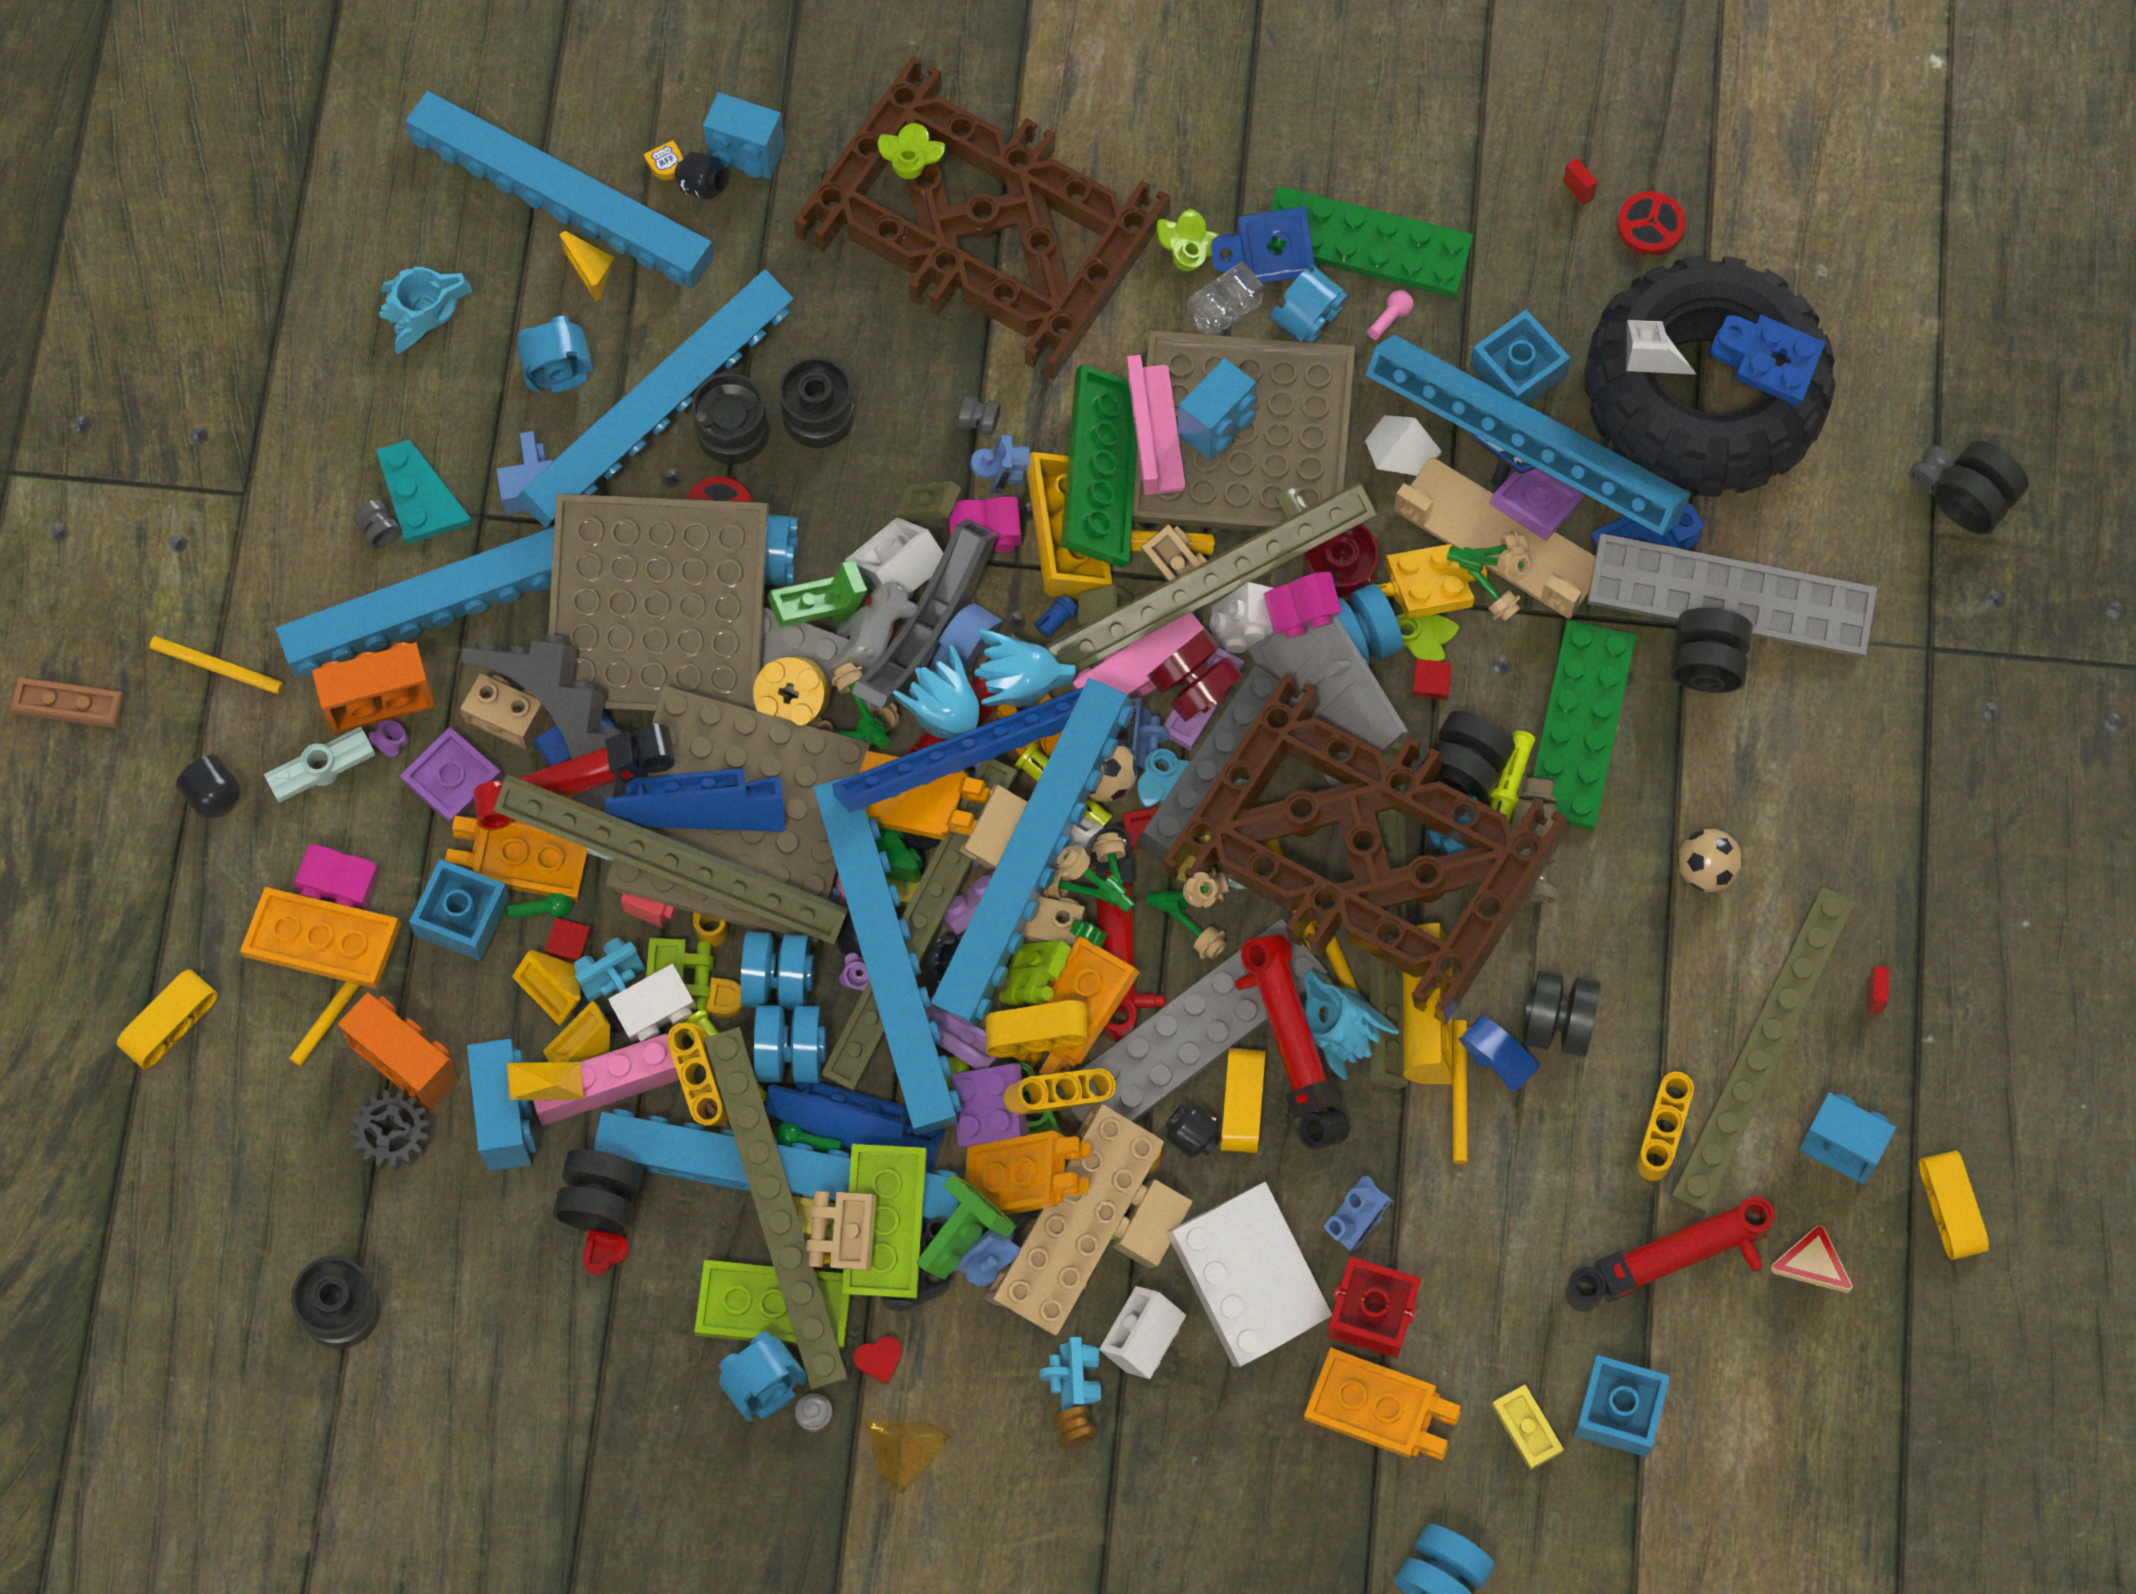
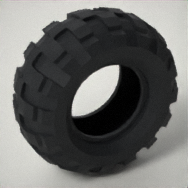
M1704 255L1676 260L1673 267L1666 269L1661 265L1632 280L1631 287L1625 293L1621 291L1616 294L1602 312L1600 322L1592 334L1585 365V392L1591 402L1590 414L1600 435L1605 437L1607 441L1611 440L1613 442V452L1680 488L1694 490V496L1719 497L1722 495V491L1732 489L1736 493H1744L1768 484L1769 479L1778 473L1783 475L1789 472L1805 457L1810 445L1818 439L1832 405L1836 384L1833 378L1835 359L1830 339L1827 334L1823 333L1822 328H1818L1820 319L1802 294L1795 296L1788 290V282L1771 270L1766 269L1764 273L1746 267L1747 260L1729 256L1723 257L1721 262L1705 261ZM1761 314L1826 342L1803 401L1799 406L1762 391V395L1753 403L1732 412L1709 413L1686 406L1670 394L1661 382L1657 372L1626 371L1627 320L1663 321L1667 336L1675 346L1693 341L1713 342L1717 331L1722 327L1727 316H1738L1756 324ZM1781 354L1771 355V357L1776 359L1775 365L1779 367L1784 363H1788Z

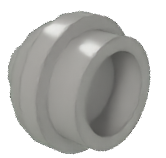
M818 1393L804 1395L795 1407V1417L798 1424L808 1431L824 1429L830 1423L833 1416L830 1401Z

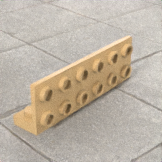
M1434 457L1430 458L1410 486L1403 483L1396 493L1394 512L1446 544H1452L1453 547L1462 550L1465 547L1472 549L1501 546V536L1510 534L1512 530H1516L1519 535H1524L1530 559V570L1521 581H1509L1499 573L1498 566L1484 564L1485 568L1569 620L1588 595L1595 559L1594 555L1556 532L1545 541L1491 506L1489 502L1493 493ZM1501 554L1490 555L1488 557L1499 558Z
M1103 1104L1091 1106L1075 1135L1080 1138L1079 1143L1085 1141L1091 1143L1090 1158L1078 1161L1069 1160L1065 1167V1173L1074 1172L1077 1174V1179L1082 1177L1089 1179L1088 1194L1075 1197L1063 1195V1202H1058V1206L1042 1209L1020 1247L1019 1256L1013 1260L1010 1266H1005L998 1272L996 1279L984 1299L996 1306H1005L1052 1335H1057L1060 1332L1164 1144L1163 1140Z

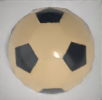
M1118 741L1113 757L1110 760L1106 759L1100 770L1103 776L1099 787L1095 792L1090 791L1088 797L1100 802L1115 801L1124 797L1134 787L1138 774L1137 761L1131 750L1120 741Z
M1703 829L1692 833L1684 841L1677 861L1681 875L1690 886L1702 892H1717L1727 889L1738 878L1743 858L1740 847L1728 833L1718 829Z

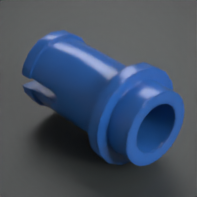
M1064 594L1060 598L1055 597L1053 599L1054 604L1033 623L1040 634L1043 635L1045 633L1044 636L1047 639H1050L1069 618L1074 619L1076 617L1075 612L1078 610V607Z

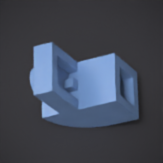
M534 431L520 433L524 464L497 469L500 496L505 514L528 511L517 497L523 488L552 463V460L546 461L544 444H537Z
M976 603L964 607L952 619L938 642L941 645L929 670L937 672L936 662H942L950 668L948 647L953 644L967 676L977 656L984 653L985 649L990 648V645H987L980 637L979 630L984 629L998 633L1003 620Z

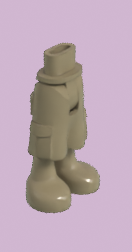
M1526 778L1524 792L1519 793L1518 796L1519 800L1514 811L1510 828L1511 832H1515L1532 803L1536 801L1543 805L1544 816L1548 818L1545 826L1538 824L1534 832L1541 837L1545 836L1554 824L1551 816L1556 812V797L1552 796L1553 781ZM1525 849L1522 850L1519 853V855L1523 857H1531L1536 853V851L1533 849ZM1557 849L1526 897V901L1534 903H1554L1558 901L1559 890L1555 885L1549 884L1547 878V866L1556 862Z

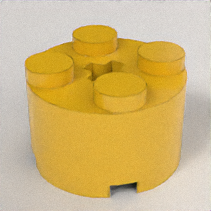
M791 656L774 660L760 671L755 680L753 698L757 712L793 721L797 725L810 724L825 712L830 700V684L821 668L808 658ZM794 684L793 688L799 692V696L792 698L790 701L789 695L785 694V688L791 687Z

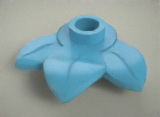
M1158 749V751L1150 752L1144 761L1145 773L1137 782L1138 797L1143 806L1149 808L1159 801L1162 804L1190 761L1178 760L1176 755L1168 749ZM1155 764H1163L1167 771L1157 769Z

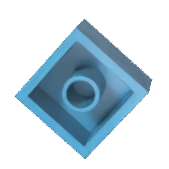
M718 92L703 124L707 155L719 158L725 168L730 166L742 170L751 177L759 178L761 176L771 180L785 149L781 112Z
M1526 309L1473 347L1470 367L1486 384L1528 405L1567 376L1571 357Z
M1223 358L1179 404L1178 436L1209 461L1218 452L1220 454L1224 453L1231 445L1233 436L1240 429H1247L1256 417V381L1226 358Z
M439 859L409 924L415 937L481 962L505 912V906L508 905L511 898L505 883Z
M1829 1092L1798 1151L1865 1185L1877 1166L1896 1127L1889 1124V1119L1884 1115L1873 1111L1868 1113L1857 1107L1851 1098L1842 1094L1834 1095Z
M1596 1355L1591 1366L1573 1436L1647 1457L1653 1446L1670 1376Z

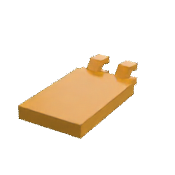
M867 751L859 773L900 757ZM962 770L961 772L951 773L933 780L927 785H921L902 792L896 797L887 798L869 805L865 810L868 819L875 817L878 827L946 840L949 831L970 836L977 823V820H973L974 815L972 813L956 810L960 798L986 804L991 790L985 787L986 783L983 780L970 778Z
M455 816L452 831H454L453 837L469 841L475 840L472 853L447 849L445 861L505 883L507 889L544 896H548L551 893H562L571 897L573 901L578 902L588 856L586 847L515 819L505 828L486 830L478 826L477 819Z
M1081 936L1077 938L1069 952L1064 971L1059 975L1058 979L1050 980L1047 986L1053 989L1054 995L1051 1000L1045 1001L1043 1004L1067 1000L1085 1003L1087 1005L1088 1041L1081 1046L1048 1051L1050 1054L1039 1071L1041 1075L1070 1072V1066L1075 1067L1077 1063H1082L1140 973L1133 966L1102 948L1091 944L1090 941ZM1043 1052L1013 1056V1058L1018 1060V1062L1028 1064L1033 1069L1042 1057Z
M1052 1130L968 1146L965 1181L971 1183L1005 1215L1058 1206V1202H1063V1195L1075 1197L1088 1194L1089 1179L1085 1177L1077 1179V1174L1074 1172L1065 1173V1159L1078 1161L1090 1158L1091 1143L1087 1141L1079 1143L1080 1138L1076 1136L1065 1137L1063 1134Z
M1330 1347L1304 1414V1420L1410 1459L1411 1456L1417 1457L1420 1451L1426 1456L1443 1461L1448 1449V1441L1427 1433L1432 1417L1456 1427L1461 1414V1406L1441 1399L1440 1394L1436 1393L1435 1385Z

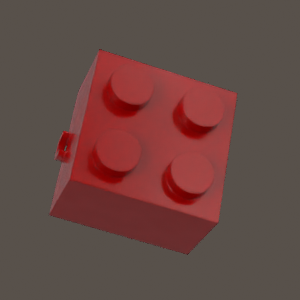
M1349 1256L1341 1285L1337 1284L1333 1296L1336 1303L1326 1337L1398 1359L1409 1322L1413 1323L1417 1310L1414 1307V1303L1422 1278Z

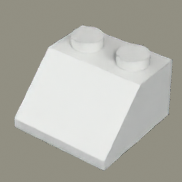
M897 517L845 559V561L855 560L863 581L873 591L882 584L894 582L907 591L909 600L914 595V590L924 582L931 580L943 552L928 529Z

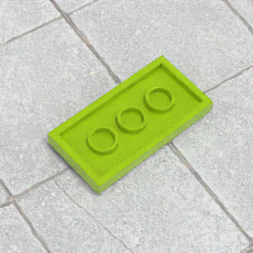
M852 1144L849 1193L874 1194L877 1197L871 1271L843 1269L842 1294L918 1299L920 1266L916 1261L921 1255L927 1148Z
M704 1260L694 1331L696 1336L752 1341L760 1333L768 1332L771 1337L779 1338L784 1345L798 1346L773 1266ZM815 1271L839 1350H844L851 1295L842 1294L843 1273Z

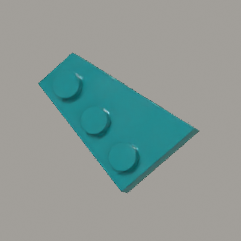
M410 440L376 450L406 545L473 525L469 515Z

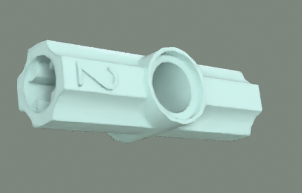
M360 726L326 744L316 743L308 746L300 757L265 773L264 776L278 803H281L315 785L325 786L331 784L339 773L375 756V753ZM317 761H328L326 766L321 769L312 768Z

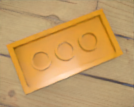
M265 887L240 952L246 958L377 989L401 922L395 917Z

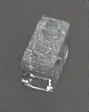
M1241 261L1188 298L1187 317L1202 334L1218 335L1262 304L1264 285L1247 265Z

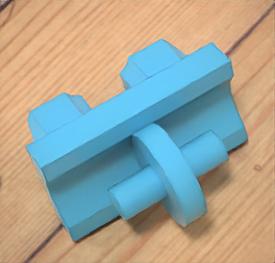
M616 937L605 944L603 949L606 956L595 962L591 956H584L574 963L577 972L575 977L588 1002L601 995L606 996L614 990H617L618 993L626 989L624 984L634 979L636 974L645 969L631 941L626 944L619 937Z
M1070 1337L1068 1343L1058 1346L1059 1355L1049 1356L1050 1367L1039 1371V1379L1050 1382L1051 1393H1061V1412L1076 1406L1094 1405L1101 1400V1385L1099 1382L1084 1381L1083 1370H1094L1098 1367L1099 1348L1082 1344V1337Z

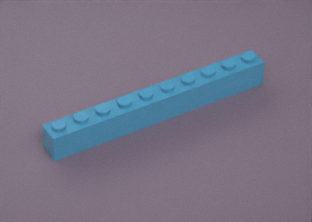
M428 90L405 120L409 138L418 147L423 149L428 147L436 151L446 162L451 164L456 162L466 167L467 171L474 177L479 179L484 177L494 182L495 186L504 193L510 194L512 192L522 197L524 202L532 208L539 209L540 207L550 212L557 221L563 224L569 222L578 227L585 236L591 239H596L597 237L606 242L615 252L619 254L627 253L636 258L643 267L649 270L657 269L677 285H682L683 283L693 289L714 259L712 241Z
M764 269L523 488L517 499L547 528L555 521L556 494L593 495L598 489L595 483L604 476L609 480L622 468L619 461L624 456L629 454L633 458L646 446L647 443L643 439L648 434L653 432L657 436L670 424L671 421L667 417L672 412L677 410L681 414L692 404V394L706 379L716 375L715 373L723 366L729 370L743 356L739 351L747 344L753 348L766 335L763 329L772 322L774 326H777L790 313L787 306L794 298Z
M1396 335L1389 337L1375 347L1366 372L1367 377L1662 536L1680 522L1691 496V493Z
M554 527L275 627L294 678L300 675H313L312 670L320 668L327 662L338 661L341 663L351 660L355 655L366 651H379L393 641L412 639L426 629L445 627L459 617L478 615L492 605L511 603L525 593L543 591L550 588Z
M1088 678L935 992L931 1004L937 1010L974 1027H977L979 1020H985V1017L989 1014L992 1007L990 998L995 987L1000 988L1006 979L1008 960L1011 954L1016 955L1022 946L1024 927L1027 921L1032 922L1038 913L1040 903L1037 901L1042 890H1047L1053 882L1056 872L1053 868L1057 858L1064 848L1070 846L1071 837L1069 835L1074 824H1080L1087 810L1085 801L1090 791L1095 792L1100 785L1103 776L1100 770L1106 759L1110 760L1113 757L1118 746L1116 737L1121 727L1126 728L1131 721L1134 708L1131 707L1133 703L1128 694Z
M845 777L814 786L813 788L915 1136L958 1124L955 1113L962 1111L956 1090L948 1091L945 1078L952 1075L946 1055L938 1057L935 1044L941 1042L936 1021L928 1023L924 1010L931 1008L926 987L918 988L914 975L920 974L921 971L915 952L908 954L904 941L911 939L905 918L898 920L894 907L901 906L896 886H888L885 878V873L891 872L886 852L878 853L874 840L880 839L881 836L875 817L868 819L865 809L849 813L833 795L832 784L849 778Z
M613 1109L612 1113L601 1112L593 1150L629 1159L641 1166L643 1172L751 1192L732 1130L721 1129L718 1134L705 1131L706 1127L695 1123H684V1127L670 1125L668 1119L658 1116H649L648 1120L634 1118L632 1112L621 1109ZM775 1140L792 1197L814 1199V1191L829 1192V1202L836 1203V1192L849 1193L851 1158H849L850 1155L839 1150H828V1154L814 1152V1148L806 1144L792 1143V1147L777 1145L778 1141ZM937 1170L936 1174L926 1173L923 1225H927L929 1221L935 1218L947 1222L961 1202L943 1187L952 1174L957 1177L958 1174L945 1170Z

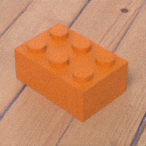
M406 642L397 643L391 646L389 650L377 653L364 652L357 655L355 659L341 663L338 661L327 662L320 668L312 670L321 709L333 735L354 730L360 726L365 727L376 724L382 720H391L436 707L427 670L416 642L411 644Z
M367 992L337 1025L352 1050L410 1098L414 1096L419 1105L430 1113L459 1081L454 1071L456 1064L449 1058L451 1053L436 1040L430 1044L422 1036L424 1031L411 1019L407 1018L405 1021H402L395 1014L397 1009L386 998L380 996L376 999Z

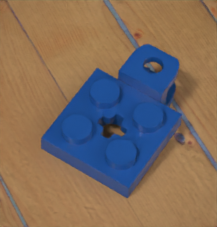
M1306 205L1239 215L1240 231L1221 234L1215 237L1211 244L1214 269L1220 272L1246 269L1248 285L1297 278L1305 269L1309 270L1311 265L1315 266ZM1273 236H1279L1280 240H1286L1287 246L1282 248L1281 254H1275L1274 249H1268L1267 243L1272 242ZM1228 248L1233 254L1230 257H1224L1220 251Z
M1761 314L1756 324L1744 318L1730 315L1725 318L1722 327L1717 331L1710 348V353L1717 360L1735 368L1738 367L1734 379L1799 406L1803 401L1826 342ZM1781 354L1788 363H1784L1779 367L1775 365L1776 359L1771 357V355Z
M1687 504L1680 522L1663 536L1625 516L1592 532L1590 539L1596 548L1598 536L1602 533L1689 550L1700 542V532L1703 530L1704 523L1694 506Z

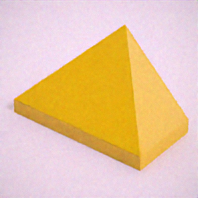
M567 231L560 233L563 251L595 302L602 299L615 257Z
M531 950L527 952L512 975L517 983L559 1026L565 1024L580 1001V986L575 977L577 972L574 964Z
M592 1000L543 1050L549 1062H582L609 1053L610 1024L598 1004Z
M580 1062L507 1063L506 1065L509 1100H582L583 1098Z

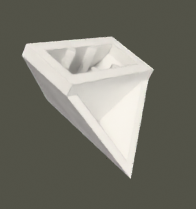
M1627 320L1626 371L1696 374L1667 336L1663 321Z
M1384 415L1365 440L1376 469L1418 476L1430 458L1438 459L1442 452L1418 420L1412 417Z

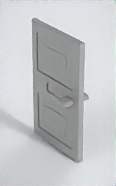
M1337 616L1332 618L1333 623L1331 625L1312 629V626L1307 627V634L1296 638L1286 639L1285 634L1274 635L1272 632L1265 639L1258 641L1247 649L1256 665L1277 680L1281 681L1285 674L1295 679L1296 688L1300 691V695L1297 699L1290 698L1287 704L1290 708H1294L1305 695L1302 692L1305 684L1315 688L1319 706L1311 718L1316 717L1380 750L1382 755L1408 732L1369 669L1367 660L1361 656ZM1340 752L1335 754L1332 758L1336 760H1342L1346 758L1348 754ZM1323 773L1331 788L1344 785V783Z

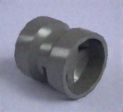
M966 395L960 411L958 428L968 431L975 428L979 429L982 434L993 436L999 420L1001 403L994 401L984 403L980 402L977 397Z
M1932 445L1923 454V461L1916 463L1908 473L1909 478L1920 490L1933 494L1934 485L1950 467L1954 466L1956 460L1944 448Z
M381 500L367 502L353 515V521L360 530L365 531V538L371 548L384 547L394 541L400 534V527L394 519L388 517V509Z

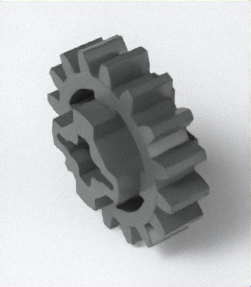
M384 1090L383 1099L377 1100L373 1094L370 1095L371 1105L369 1107L362 1104L358 1106L362 1116L351 1118L352 1124L358 1128L350 1132L352 1140L358 1141L353 1146L357 1154L364 1153L363 1160L368 1165L376 1159L378 1170H383L386 1163H390L393 1170L398 1171L400 1161H404L406 1165L411 1166L412 1160L410 1156L415 1154L422 1157L424 1153L419 1147L420 1144H430L431 1141L429 1136L423 1133L432 1129L429 1120H423L428 1115L425 1108H417L419 1103L414 1096L406 1102V1096L403 1091H399L395 1098H391L388 1090ZM405 1112L413 1118L415 1128L411 1127L408 1123H404L406 1119L404 1116ZM393 1125H396L398 1130H392L390 1131L389 1136H386L384 1130L389 1131L392 1129ZM367 1134L377 1138L376 1149L369 1144Z

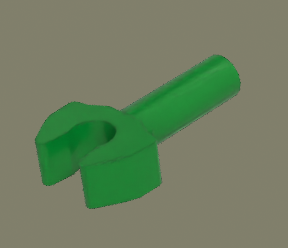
M1075 918L1069 930L1076 937L1081 936L1098 947H1102L1108 935L1107 932L1097 928V924L1093 920L1083 921Z

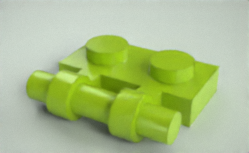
M649 938L646 978L673 963L684 982L685 968L695 969L694 985L685 984L697 1006L692 1009V1013L706 1010L707 1000L710 998L711 987L708 986L709 972L714 968V957L711 956L712 944L704 941L698 942L697 954L686 953L687 943L685 939Z
M1061 940L1022 944L1018 953L1013 955L1009 963L1006 977L1010 981L1007 988L1000 991V1001L1008 1003V1005L1013 1007L1023 1006L1026 1002L1030 1005H1041L1045 1001L1051 1000L1054 995L1053 989L1046 985L1049 980L1058 979L1059 975L1064 971L1071 947Z

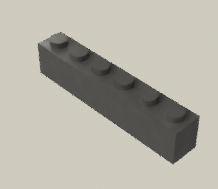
M1254 666L1136 841V845L1161 862L1163 861L1280 683L1279 680L1258 666Z

